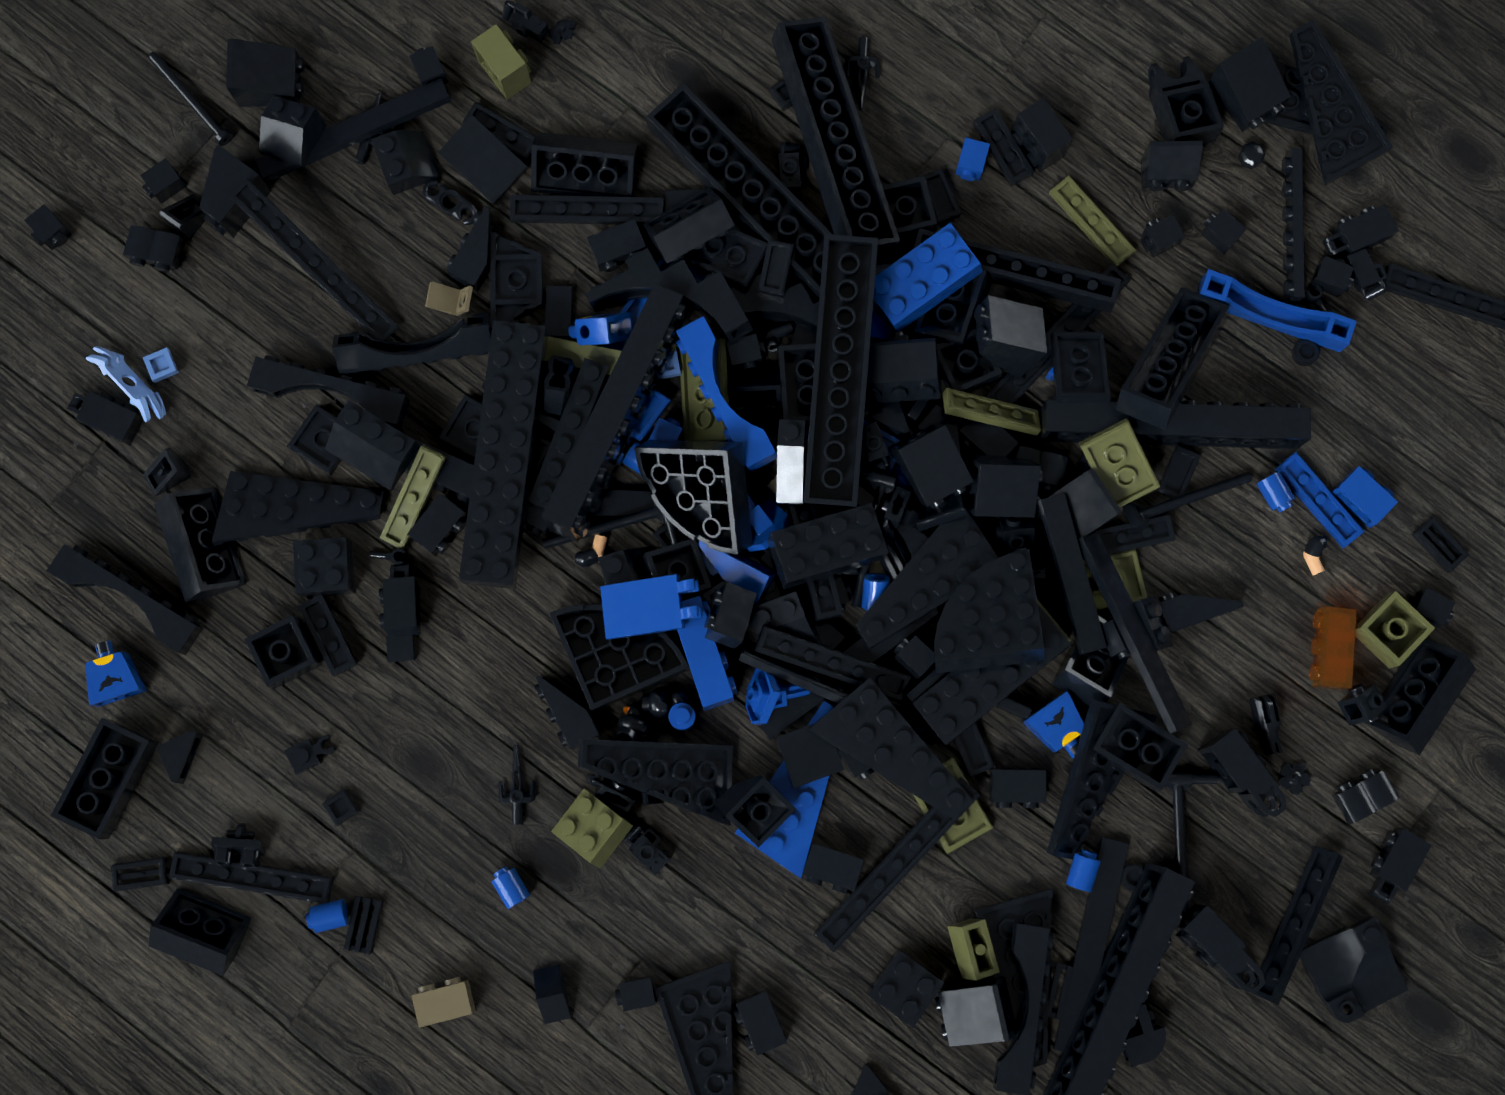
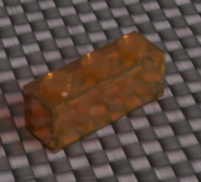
M1324 606L1317 609V612L1314 613L1313 628H1316V636L1311 643L1314 665H1311L1309 671V678L1313 680L1312 687L1335 690L1352 688L1356 609Z

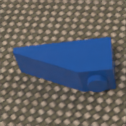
M699 541L698 546L726 582L757 593L754 601L755 604L763 601L776 572L740 553L737 555L719 552L707 547L708 544Z

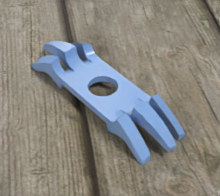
M99 346L93 348L101 356L89 355L86 359L97 364L103 375L108 374L131 399L130 404L138 407L145 422L151 419L148 405L159 419L166 415V410L159 393H154L125 363L122 354ZM122 378L132 379L135 382V386L125 384Z

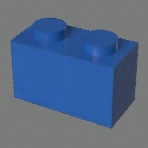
M1358 466L1350 471L1331 493L1368 528L1377 525L1398 501L1394 498V494L1390 489L1379 485L1374 480L1375 477L1369 470Z

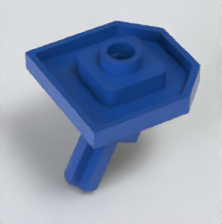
M748 495L753 545L747 548L749 552L765 550L769 547L767 539L770 532L789 527L791 519L771 498L759 506Z
M756 668L746 693V710L750 721L754 725L767 724L773 709L788 706L787 699L805 696L811 692L792 683L783 685L782 680L775 679L774 675Z

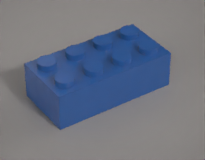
M949 223L875 276L873 300L896 332H899L983 272L981 263L952 224Z
M700 596L682 601L683 608L697 606L702 609L703 618L684 620L685 629H678V633L704 711L733 702V695L737 694V689L733 677L727 678L725 670L729 669L725 653L724 651L718 652L717 645L720 643L705 638L707 629L704 628V624L708 614L711 613L708 602H702Z

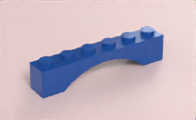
M1210 269L1201 278L1196 292L1229 305L1228 313L1303 340L1307 339L1315 342L1317 345L1337 352H1341L1350 344L1357 322L1333 312L1305 309L1271 299L1249 289L1233 277Z
M704 316L677 330L676 333L680 339L676 340V344L683 355L687 353L690 357L691 362L687 364L693 376H700L703 384L699 387L706 400L712 399L715 406L711 410L718 422L723 420L727 428L723 431L727 441L743 443L745 466H747L750 472H753L777 459V453L764 429L754 426L738 416L726 403L717 377L719 343Z

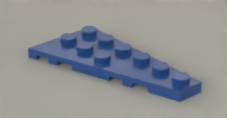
M824 701L807 726L818 721L833 706ZM783 761L769 783L796 810L759 848L739 829L736 830L735 834L801 878L829 776L793 788Z

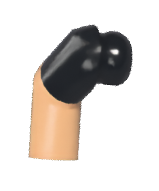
M595 535L592 548L575 554V563L582 567H590L598 563V557L603 556L608 538Z
M1322 536L1311 538L1303 552L1304 559L1313 576L1325 571L1319 559L1323 549L1327 547V540Z

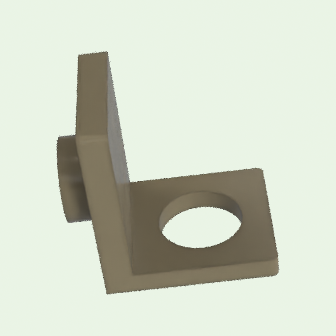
M432 281L429 284L425 307L455 316L466 313L469 310L473 287L467 286L459 290Z

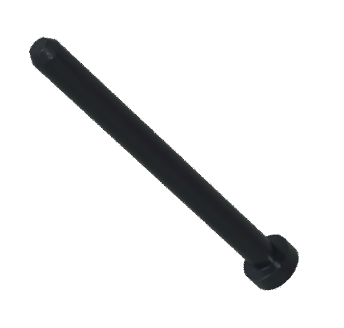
M151 52L149 60L216 135L215 141L220 146L228 144L233 139V133L229 129H223L157 53Z

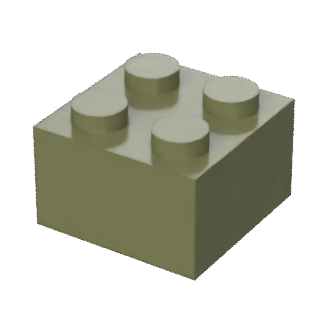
M495 24L471 41L477 61L506 100L531 84L529 76L531 70L527 65L528 59L520 49L515 50L512 45L514 42L506 30L501 31Z
M1394 591L1386 594L1350 632L1388 668L1400 666L1435 627L1399 593Z
M583 789L551 832L589 863L601 869L633 825L599 798L595 797L594 794Z

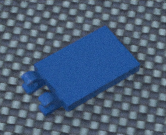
M674 574L600 586L605 636L608 640L685 629L684 620L703 618L701 607L689 606L683 608L682 594L699 591L698 580L687 579L680 581L679 575Z

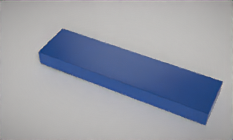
M1297 452L1293 453L1275 468L1276 472L1280 471L1287 485L1342 549L1365 532Z

